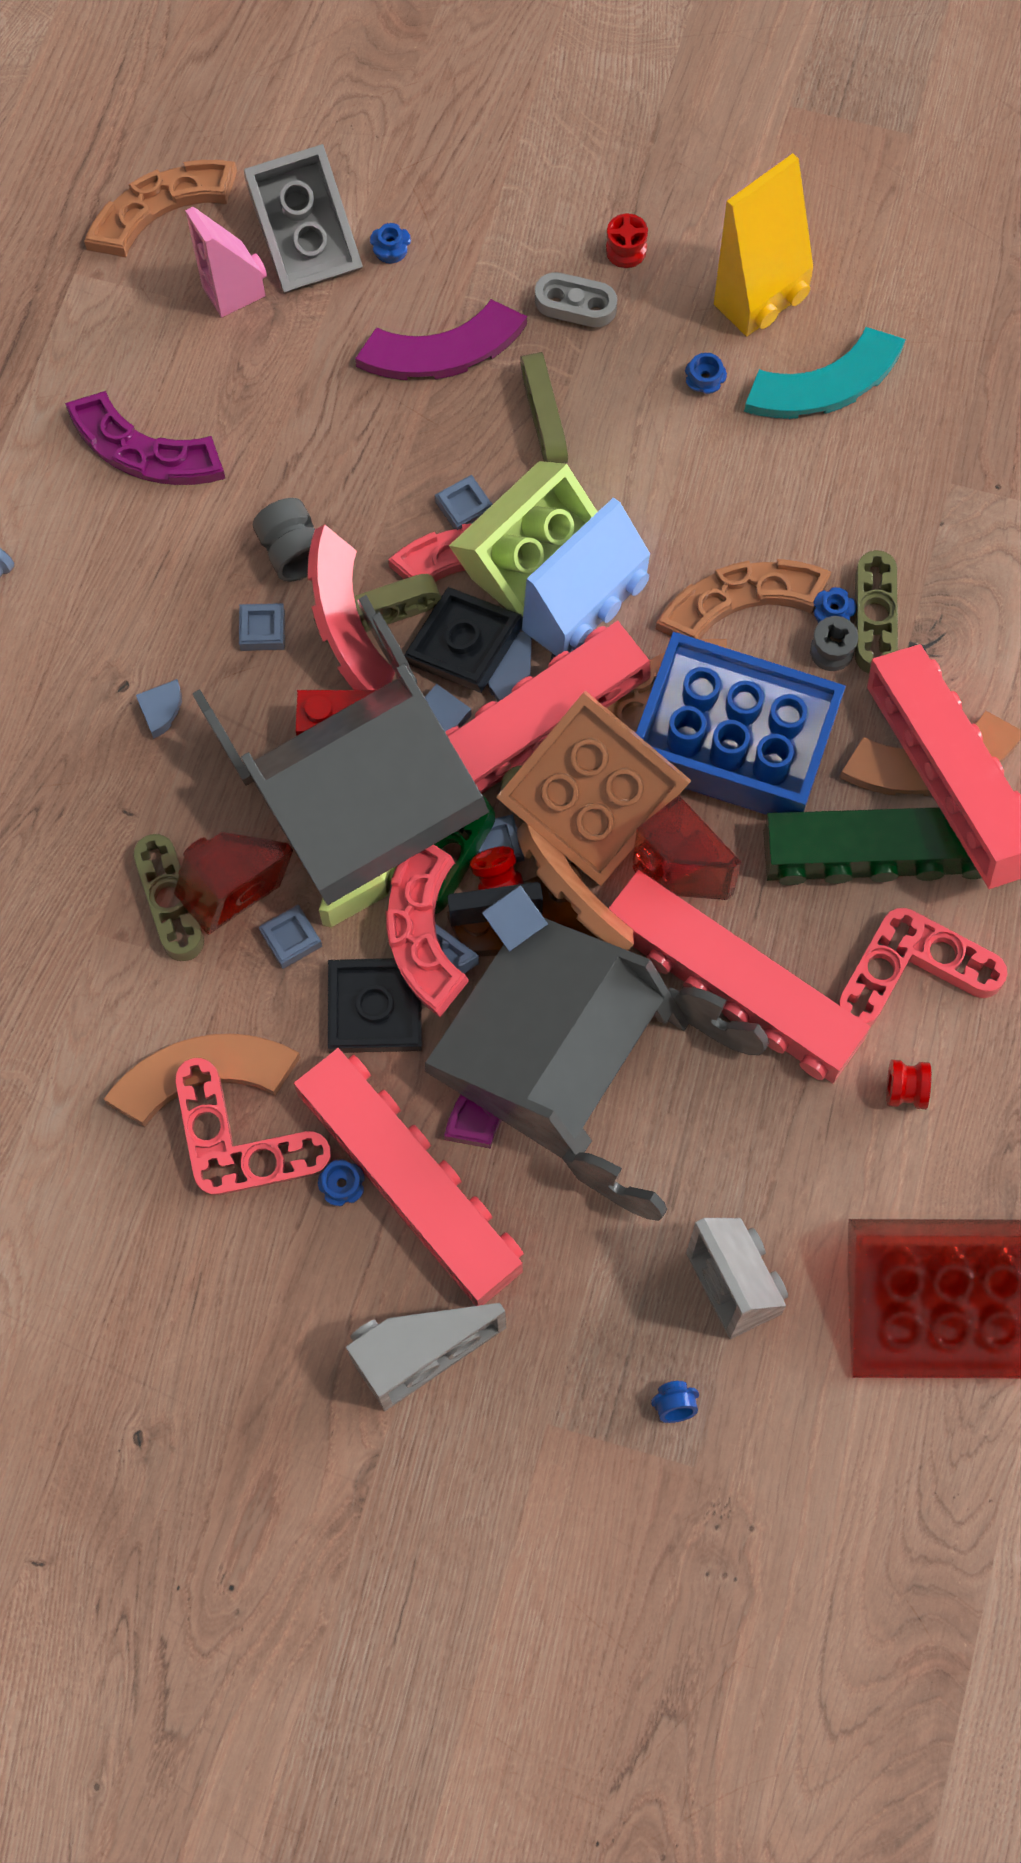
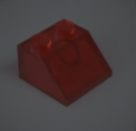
M680 795L636 830L633 855V870L635 873L640 870L677 896L728 900L734 895L741 861Z
M221 832L210 840H207L205 837L200 838L192 843L183 853L184 859L178 872L179 877L174 894L206 934L209 935L280 887L293 849L286 842Z

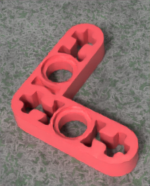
M896 908L890 911L882 921L846 985L838 1005L851 1013L853 1006L847 1001L856 1003L865 987L872 990L873 992L865 1008L868 1012L863 1011L859 1017L856 1016L871 1027L880 1015L908 962L979 998H989L997 994L1006 981L1007 966L1003 959L995 953L925 916L907 908ZM901 922L906 923L909 926V935H905L895 951L888 947L895 934L894 927L900 926ZM937 942L949 944L955 951V960L947 964L937 962L931 955L930 947ZM966 954L971 958L961 974L956 970L961 965ZM875 958L885 959L893 967V975L886 980L876 979L869 973L868 963ZM984 966L992 970L990 973L992 979H988L985 984L977 981L979 974L977 971H980Z
M202 1058L189 1059L179 1067L176 1073V1088L192 1171L196 1184L204 1192L211 1195H224L313 1176L323 1172L330 1163V1145L321 1134L314 1131H305L234 1146L221 1079L217 1069L209 1061ZM200 1068L204 1075H211V1081L204 1083L203 1086L205 1098L210 1100L216 1096L217 1105H200L189 1111L188 1102H198L195 1088L193 1086H186L185 1080L193 1076L192 1069ZM204 1113L214 1114L220 1121L218 1135L210 1140H202L194 1132L195 1120ZM307 1140H312L315 1147L323 1148V1155L316 1157L317 1165L308 1167L304 1159L290 1161L294 1171L284 1173L285 1159L279 1149L280 1145L289 1144V1154L304 1150L303 1142ZM259 1150L271 1151L277 1160L275 1171L266 1177L256 1176L250 1169V1159ZM242 1154L241 1168L247 1181L237 1183V1173L223 1176L222 1185L215 1187L212 1180H204L203 1172L210 1170L211 1161L218 1160L221 1167H230L236 1165L232 1156Z

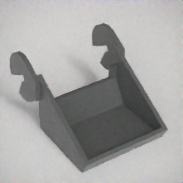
M367 595L357 599L359 608L383 654L396 672L397 679L256 760H253L249 752L240 758L201 690L199 689L192 693L245 786L252 782L255 783L327 906L489 813L481 792L420 691L417 679L411 671L398 642L380 612L376 614Z
M544 918L548 925L510 952L505 945L502 946L425 1062V1072L562 1158L576 1178L585 1185L633 1214L649 1220L659 1221L665 1215L667 1207L665 1202L655 1192L631 1186L626 1188L616 1181L621 1173V1167L601 1157L585 1153L592 1142L583 1129L585 1123L654 1015L659 1022L666 1024L668 1021L683 1031L690 1024L720 1044L747 1055H761L769 1045L768 1036L759 1024L739 1021L727 1023L721 1020L719 1015L727 1000L709 991L695 987H683L680 991L670 987L668 990L650 959Z

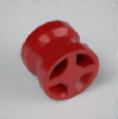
M625 213L614 217L607 227V258L612 264L621 268L636 267L646 257L647 224L641 217L635 214Z
M506 846L494 847L484 850L472 858L470 861L472 873L480 879L478 890L524 884L521 873L514 868L516 856L512 848Z
M891 1059L887 1075V1106L899 1107L902 1103H910L916 1109L926 1110L931 1093V1064L929 1062H919L915 1066L905 1065L901 1060Z

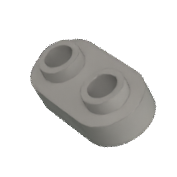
M553 272L542 276L537 281L535 286V305L542 314L548 317L590 327H602L609 324L616 316L617 295L613 288L605 283ZM559 298L561 301L557 302L550 299ZM598 307L601 310H591V308Z

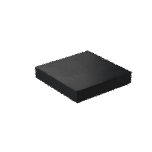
M447 587L404 656L409 665L482 693L522 629L523 616Z
M395 958L328 960L329 1053H332L337 1048L343 1053L422 1051V1002L406 983L396 964Z

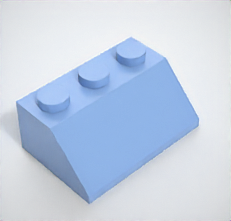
M612 498L526 579L522 631L556 656L564 651L571 652L573 649L584 644L586 637L602 621L605 623L610 622L618 613L622 602L630 594L633 596L638 595L649 580L647 570L650 552L618 500Z

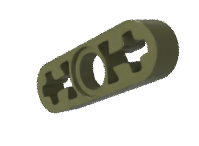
M542 352L520 356L523 383L544 462L568 463L565 435L544 355Z
M879 550L865 553L860 558L855 573V602L857 606L855 627L858 632L855 660L859 668L866 673H870L873 652L870 651L873 635H880L879 650L883 655L898 651L897 564L890 554ZM871 567H879V573L882 574L879 589L872 590L873 574L870 572ZM869 604H880L886 608L888 617L882 621L871 620L865 615L864 608Z
M429 574L415 575L354 596L358 615L366 632L370 631V628L357 602V599L367 595L376 614L380 612L387 625L427 612L434 608L441 599L435 580Z
M160 834L147 835L136 844L134 860L160 941L165 952L172 959L177 961L192 960L200 954L204 947V935L177 853L172 842L167 837ZM153 849H158L161 854H164L161 856L166 872L164 875L158 876L152 861L149 860L151 858L150 851ZM167 887H175L182 892L179 903L171 908L161 907L156 902L158 893ZM180 918L187 935H191L188 937L187 946L180 947L178 942L174 941L177 939V934L171 920Z

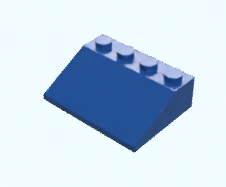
M673 632L636 734L691 780L685 789L765 815L767 813L804 812L846 685Z

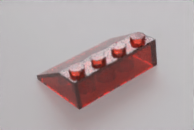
M848 1220L847 1267L851 1374L853 1378L1021 1379V1220Z

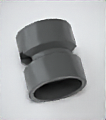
M298 498L280 499L262 509L254 518L252 525L261 545L267 549L269 560L278 577L283 581L292 582L308 577V557L315 528H313L314 525L301 500Z

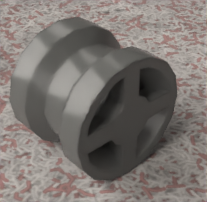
M840 616L827 617L818 623L810 648L812 660L818 667L826 671H838L850 664L858 643V632L855 625L850 620ZM830 637L841 639L842 641L838 643L832 641Z

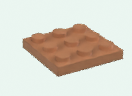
M585 691L496 798L596 883L602 886L691 780Z

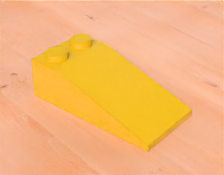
M793 153L726 201L714 305L746 337L758 328L765 329L770 326L781 311L790 305L796 306L800 304L810 292L813 260L799 158Z

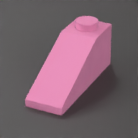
M191 207L185 210L202 287L221 318L265 297L263 278L267 277V273L260 257L256 253L250 255L240 239L196 208Z

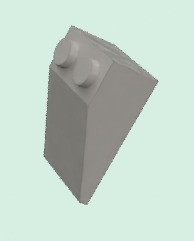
M323 144L244 169L245 182L284 293L363 268Z
M703 1218L695 1222L686 1254L729 1339L782 1315L786 1308L784 1299L788 1298V1292L779 1274L776 1271L769 1273L761 1257L766 1254V1251L757 1231L754 1228L747 1230L741 1218Z
M500 1303L387 1318L380 1324L376 1320H371L352 1333L350 1337L353 1342L347 1345L346 1349L354 1366L384 1411H386L505 1330L506 1312Z

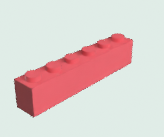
M617 620L607 628L606 626H601L593 630L586 637L584 644L572 652L564 651L551 660L546 670L535 677L528 676L523 678L513 687L508 696L499 702L491 701L485 704L476 712L475 718L461 728L459 726L452 727L445 733L482 794L500 782L508 770L516 766H522L583 692H588L607 708L651 678L650 660Z
M921 644L872 658L867 689L988 889L1021 879V794L1016 790L1013 791L1004 777L998 758L992 757L983 743L980 729L976 724H971L962 710L959 696L955 691H950L946 685L936 660L929 658Z
M640 870L634 874L608 908L633 929V947L646 955L645 958L652 961L658 972L662 974L671 972L684 981V987H695L709 991L727 1000L722 1010L727 1019L730 1021L759 1024L768 1036L769 1048L781 1054L786 1051L801 1061L799 1063L800 1067L817 1080L825 1078L834 1084L864 1042L870 1030L868 1024Z
M337 1048L294 1082L299 1098L353 1162L362 1169L364 1175L475 1306L485 1305L523 1273V1263L519 1259L524 1255L523 1251L507 1232L499 1236L491 1227L488 1221L493 1217L476 1196L468 1200L457 1186L462 1181L454 1169L445 1160L438 1164L426 1151L431 1147V1144L424 1134L414 1124L407 1128L396 1116L401 1110L394 1099L384 1089L377 1093L367 1082L371 1075L364 1064L354 1054L347 1058Z

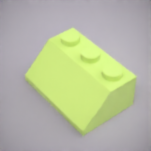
M539 461L456 538L449 547L476 584L506 609L523 616L526 579L597 513V510L567 464Z

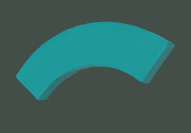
M865 327L861 337L849 352L834 363L823 368L796 374H780L759 369L745 403L744 412L763 417L796 419L799 415L822 411L827 414L842 409L856 402L859 396L869 391L873 386L877 387L885 379L898 361L906 339Z

